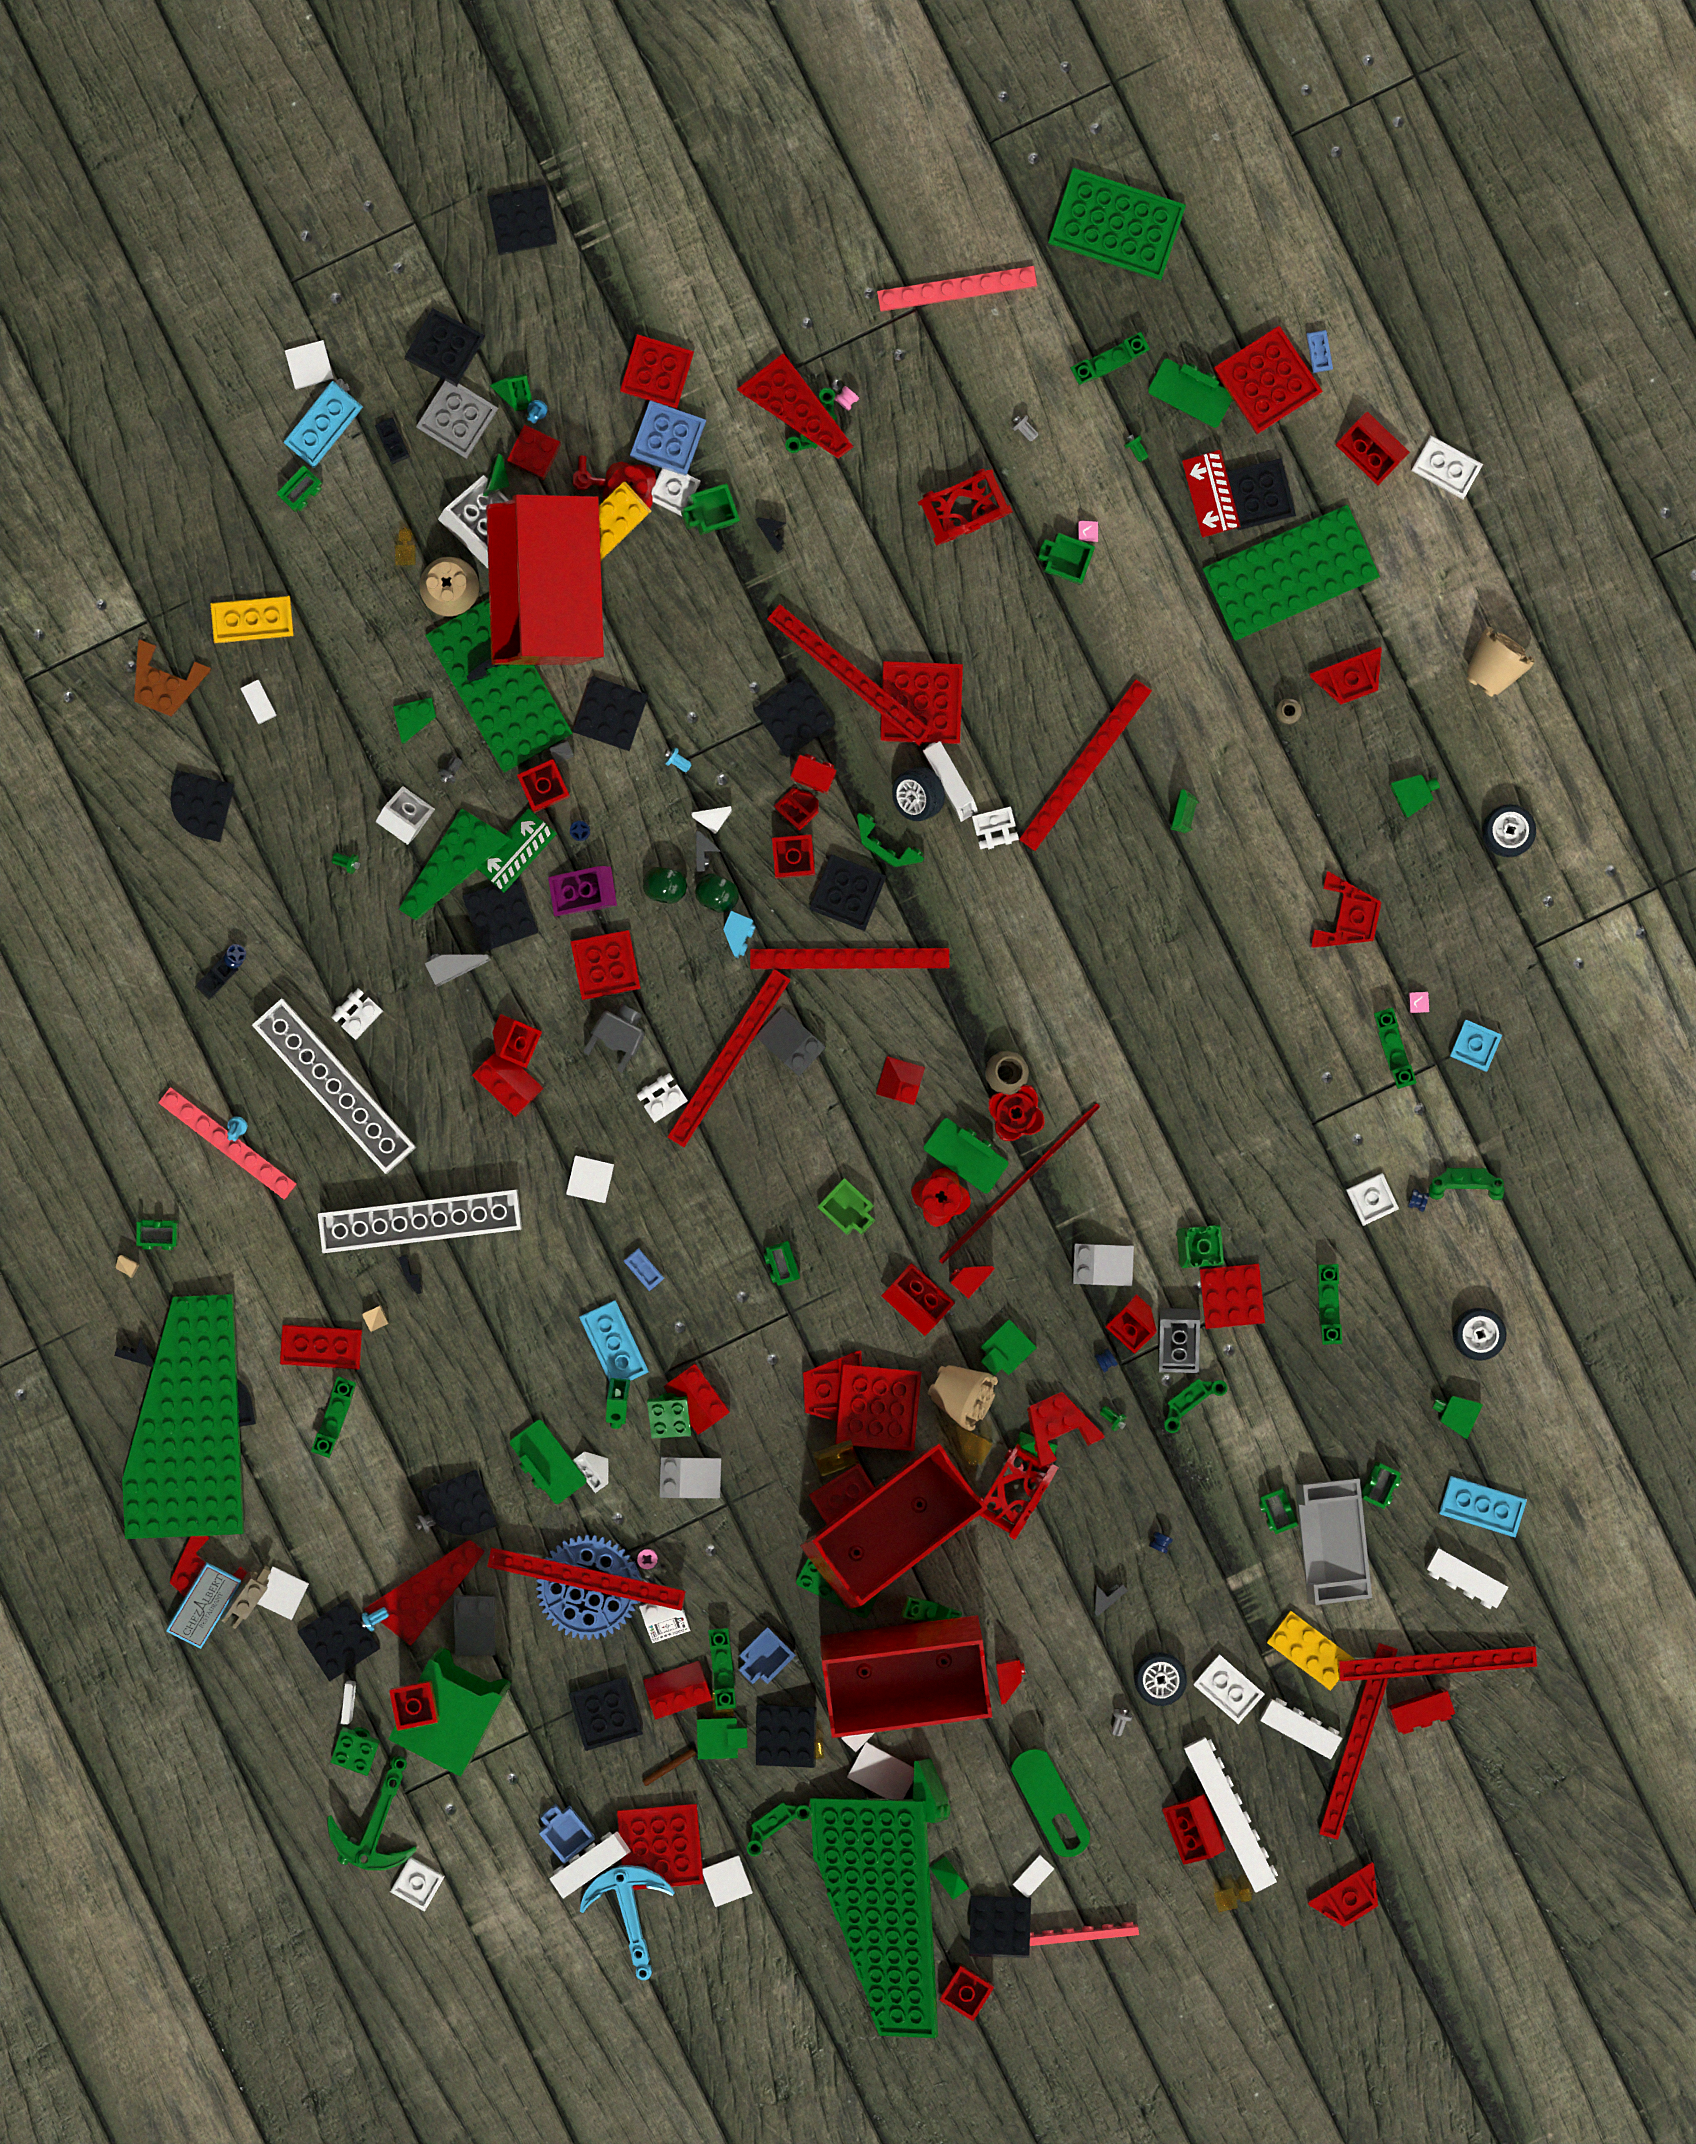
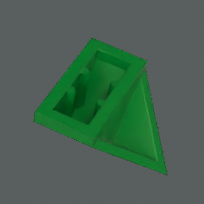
M527 374L507 377L489 385L514 411L528 409V405L532 402Z

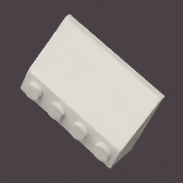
M483 475L443 510L438 520L488 568L486 505L503 503L509 500L500 491L487 497L483 496L487 478Z

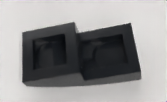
M393 418L375 425L392 465L410 457Z
M491 659L476 667L467 676L468 682L487 678V669L501 665L492 664Z
M223 956L195 987L210 1000L233 977L238 968L227 966Z
M408 1255L399 1257L402 1271L408 1283L417 1294L423 1293L420 1274L411 1275Z

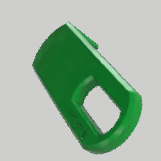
M1029 1748L1020 1752L1012 1762L1010 1770L1054 1852L1062 1857L1079 1855L1088 1846L1090 1833L1046 1750ZM1064 1813L1067 1815L1081 1841L1076 1848L1066 1849L1052 1822L1057 1814Z

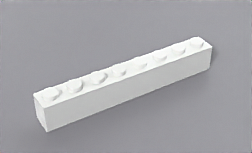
M1204 1736L1184 1746L1183 1748L1255 1893L1276 1883L1275 1877L1278 1874L1273 1865H1268L1266 1859L1269 1856L1265 1848H1260L1257 1843L1260 1838L1256 1830H1251L1248 1824L1251 1822L1249 1815L1246 1811L1242 1812L1239 1806L1243 1803L1238 1793L1233 1794L1230 1788L1234 1785L1229 1775L1224 1776L1221 1770L1225 1767L1220 1757L1215 1758L1213 1751L1216 1749L1211 1739L1207 1741Z

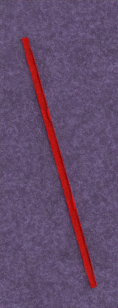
M1096 1103L947 1251L939 1262L943 1264L1100 1106Z

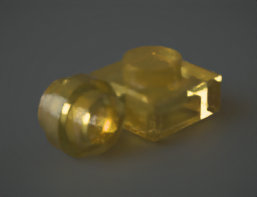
M407 527L399 530V542H403V545H395L396 566L416 565V545H408V541H412V531L407 529Z
M1233 1888L1214 1892L1218 1913L1238 1908L1236 1901L1238 1899L1241 1902L1253 1900V1891H1250V1888L1238 1890V1895H1235Z

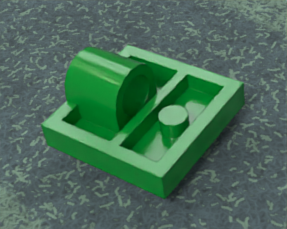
M666 1393L659 1396V1398L647 1400L651 1438L691 1436L692 1430L687 1396L677 1397L674 1393Z
M342 1727L330 1763L368 1776L380 1740L370 1737L371 1733L365 1728L356 1727L354 1730Z

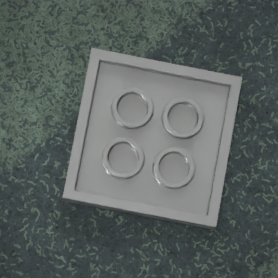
M444 381L416 428L467 459L495 416L498 408L459 384L456 387Z

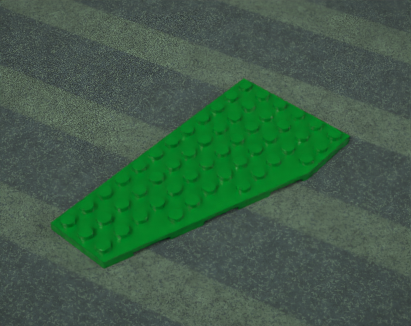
M234 1294L173 1297L122 1478L125 1539L244 1534Z
M811 1797L813 1858L817 1862L828 1891V1899L850 1951L848 1952L858 1980L862 1983L871 2008L870 2013L879 2036L937 2038L938 2022L926 1800Z

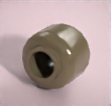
M1291 698L1280 701L1275 710L1276 718L1285 725L1297 722L1302 713L1299 702Z

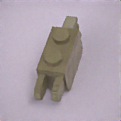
M263 1564L257 1572L249 1571L245 1575L221 1617L222 1622H227L232 1613L236 1614L231 1624V1627L235 1629L243 1619H247L268 1589L267 1584L269 1580L267 1577L271 1573L270 1567Z

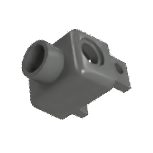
M623 1004L620 1005L615 1015L609 1011H604L590 1032L592 1037L584 1053L590 1056L600 1038L606 1047L614 1051L622 1050L626 1052L617 1071L623 1073L631 1057L636 1056L645 1036V1032L637 1027L642 1014Z

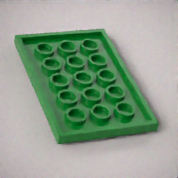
M1073 168L1048 244L1161 281L1186 205Z

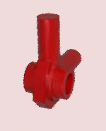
M586 456L578 457V471L572 476V485L577 490H587L591 485L606 486V478L592 477L586 471Z

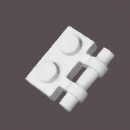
M1011 807L972 816L976 835L985 834L986 840L978 842L980 849H992L996 845L1004 843L1008 845L1012 844V841L1019 840L1017 832L1009 834L1008 828L1015 827ZM1002 830L1003 836L992 838L991 832Z
M359 988L354 993L351 992L347 996L348 999L341 1007L338 1006L335 1009L336 1012L331 1016L336 1022L343 1017L346 1022L341 1027L355 1040L383 1012L369 997L364 1002H361L359 998L364 993ZM356 1004L359 1008L350 1016L347 1011Z
M670 1073L664 1077L661 1075L657 1078L656 1082L650 1086L646 1085L642 1088L641 1092L636 1094L640 1101L646 1097L649 1099L650 1102L644 1107L654 1123L688 1101L678 1085L671 1089L667 1083L674 1080ZM662 1087L665 1092L655 1098L652 1093Z

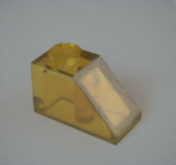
M957 1425L955 1429L963 1455L967 1457L965 1461L974 1466L977 1463L982 1465L993 1444Z

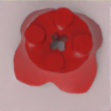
M627 462L612 464L606 473L607 485L603 491V501L623 482L633 483V491L651 509L653 503L651 490L656 483L655 471L640 464L630 465Z
M1022 1085L1020 1087L1022 1088L1021 1090L1011 1095L998 1092L989 1099V1112L995 1119V1131L1003 1141H1014L1021 1135H1033L1044 1128V1115L1038 1108V1096L1032 1086ZM1017 1107L1022 1115L1020 1118L1014 1119L1012 1118L1011 1110H1015Z
M948 1167L937 1169L932 1173L931 1177L918 1181L911 1189L913 1201L922 1208L924 1218L934 1227L945 1225L954 1215L964 1213L971 1204L968 1191L960 1185L957 1174ZM940 1191H944V1195L947 1196L946 1201L943 1200V1203L938 1202V1198H935L936 1193L939 1194Z

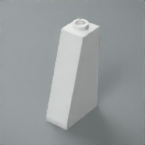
M941 742L929 744L923 750L924 756L932 771L941 780L944 792L962 822L978 813L974 799Z

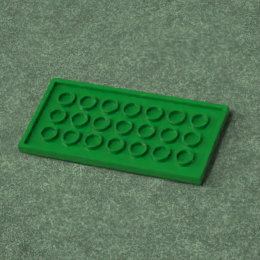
M1348 505L1202 569L1234 642L1380 578Z
M489 599L425 635L504 773L573 735L534 665L497 666L486 670L487 678L468 682L467 676L480 664L491 659Z

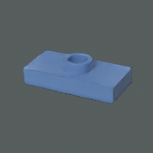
M1326 330L1306 333L1313 373L1333 370Z
M639 1248L624 1260L625 1264L648 1291L652 1290L664 1279Z

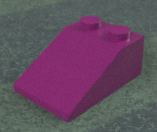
M597 866L548 877L554 916L617 906L612 870L609 866Z

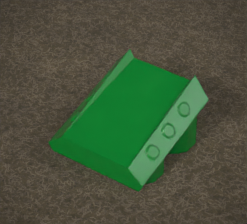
M1185 789L1179 791L1170 830L1182 833L1193 830L1191 824L1196 804L1200 803L1193 794Z
M1220 1225L1179 1228L1177 1230L1178 1263L1181 1268L1224 1264Z

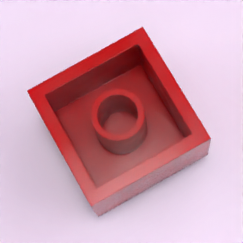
M524 424L507 461L509 464L545 480L561 447V442Z
M805 753L804 756L799 755L790 778L797 783L828 795L837 770L834 769L833 764L825 761L821 764L816 762V757Z
M554 759L517 775L534 813L570 797Z
M812 834L772 838L775 879L815 876Z
M431 1680L394 1687L389 1690L397 1731L438 1723L439 1716Z
M959 1963L941 1992L939 2001L974 2021L993 1991L994 1984Z

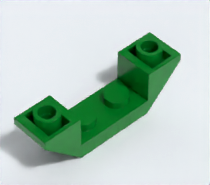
M1139 332L1123 340L1122 344L1090 360L1086 359L1070 367L1078 385H1082L1132 362L1149 351L1150 348L1142 332Z
M859 813L857 815L862 845L895 868L918 864L924 861L925 858L922 857L923 852L916 847L912 849L908 847L902 857L897 859L898 854L889 848L887 851L881 848L880 845L882 843L874 837L871 839L867 838L876 826L873 823L874 818L867 813L863 815Z
M1393 1007L1373 1013L1382 1049L1397 1089L1416 1084L1411 1064L1409 1065L1398 1031L1399 1025Z
M1339 1264L1318 1265L1317 1285L1322 1345L1342 1344L1338 1292Z
M337 1376L331 1393L332 1397L311 1452L330 1458L352 1402L356 1382Z
M907 1595L900 1616L929 1622L960 1618L963 1612L933 1601Z
M728 1628L708 1630L716 1710L736 1708Z

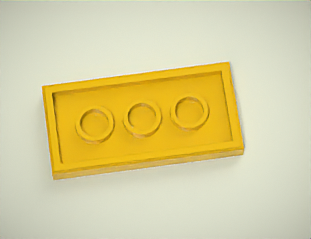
M290 596L210 603L214 643L294 636Z

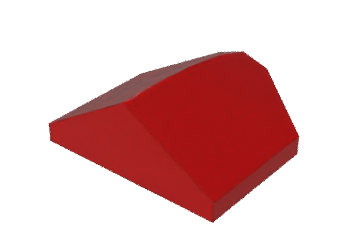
M792 788L774 808L793 827L800 831L819 813V800L812 793Z

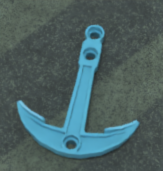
M633 1865L617 1866L597 1876L582 1898L580 1912L584 1913L592 1902L602 1896L603 1892L611 1889L616 1890L630 1941L629 1948L633 1965L637 1967L636 1976L640 1980H647L652 1974V1967L648 1964L650 1957L646 1940L642 1935L633 1885L646 1884V1888L660 1890L673 1896L675 1891L662 1876L645 1867ZM617 1875H623L624 1880H619ZM640 1951L642 1956H637L635 1952ZM645 1970L647 1975H641L640 1971Z

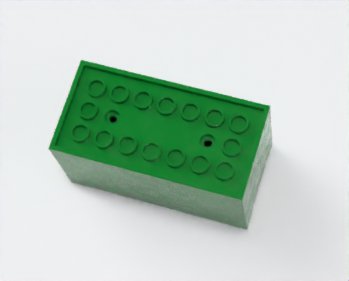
M441 1646L429 1659L417 1682L432 1681L439 1716L438 1723L397 1731L395 1725L388 1740L461 1777L473 1760L512 1682L504 1678L492 1682L482 1679L455 1665L450 1650Z

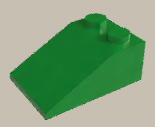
M931 1758L914 1761L913 1800H926L927 1823H937L948 1820L951 1811L950 1805H948V1797Z

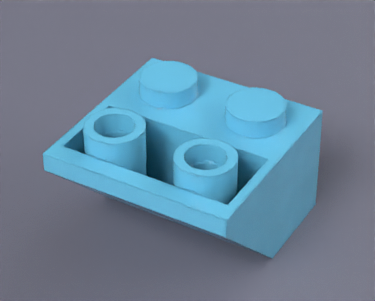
M731 911L723 930L734 957L739 958L740 955L744 956L748 944L745 942L747 937H752L755 925H753L754 921Z

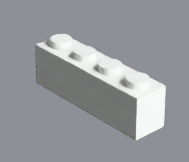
M1437 1547L1425 1567L1429 1570L1428 1575L1437 1580L1439 1577L1447 1580L1446 1585L1455 1590L1458 1586L1464 1590L1462 1594L1471 1599L1476 1596L1481 1599L1480 1604L1489 1609L1492 1606L1498 1607L1508 1589L1502 1583Z
M1270 1698L1259 1718L1261 1722L1329 1759L1332 1758L1342 1740L1338 1735L1339 1731L1330 1726L1328 1729L1322 1727V1722L1314 1717H1311L1309 1720L1303 1716V1711L1295 1707L1293 1710L1286 1707L1287 1703L1279 1698L1275 1700Z
M611 1832L600 1838L602 1840L600 1844L596 1846L593 1843L584 1849L586 1854L581 1857L577 1854L569 1860L570 1865L565 1868L562 1865L553 1871L554 1876L550 1880L562 1898H565L631 1852L618 1832L613 1835Z

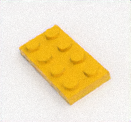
M623 482L599 505L601 560L652 512L626 482Z
M1291 1610L1267 1640L1269 1645L1330 1691L1339 1681L1338 1661L1354 1659Z

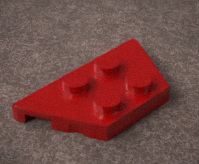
M1376 648L1309 674V676L1339 705L1378 691L1382 648Z
M1371 1861L1307 1902L1308 1905L1343 1927L1348 1926L1378 1907L1373 1862Z

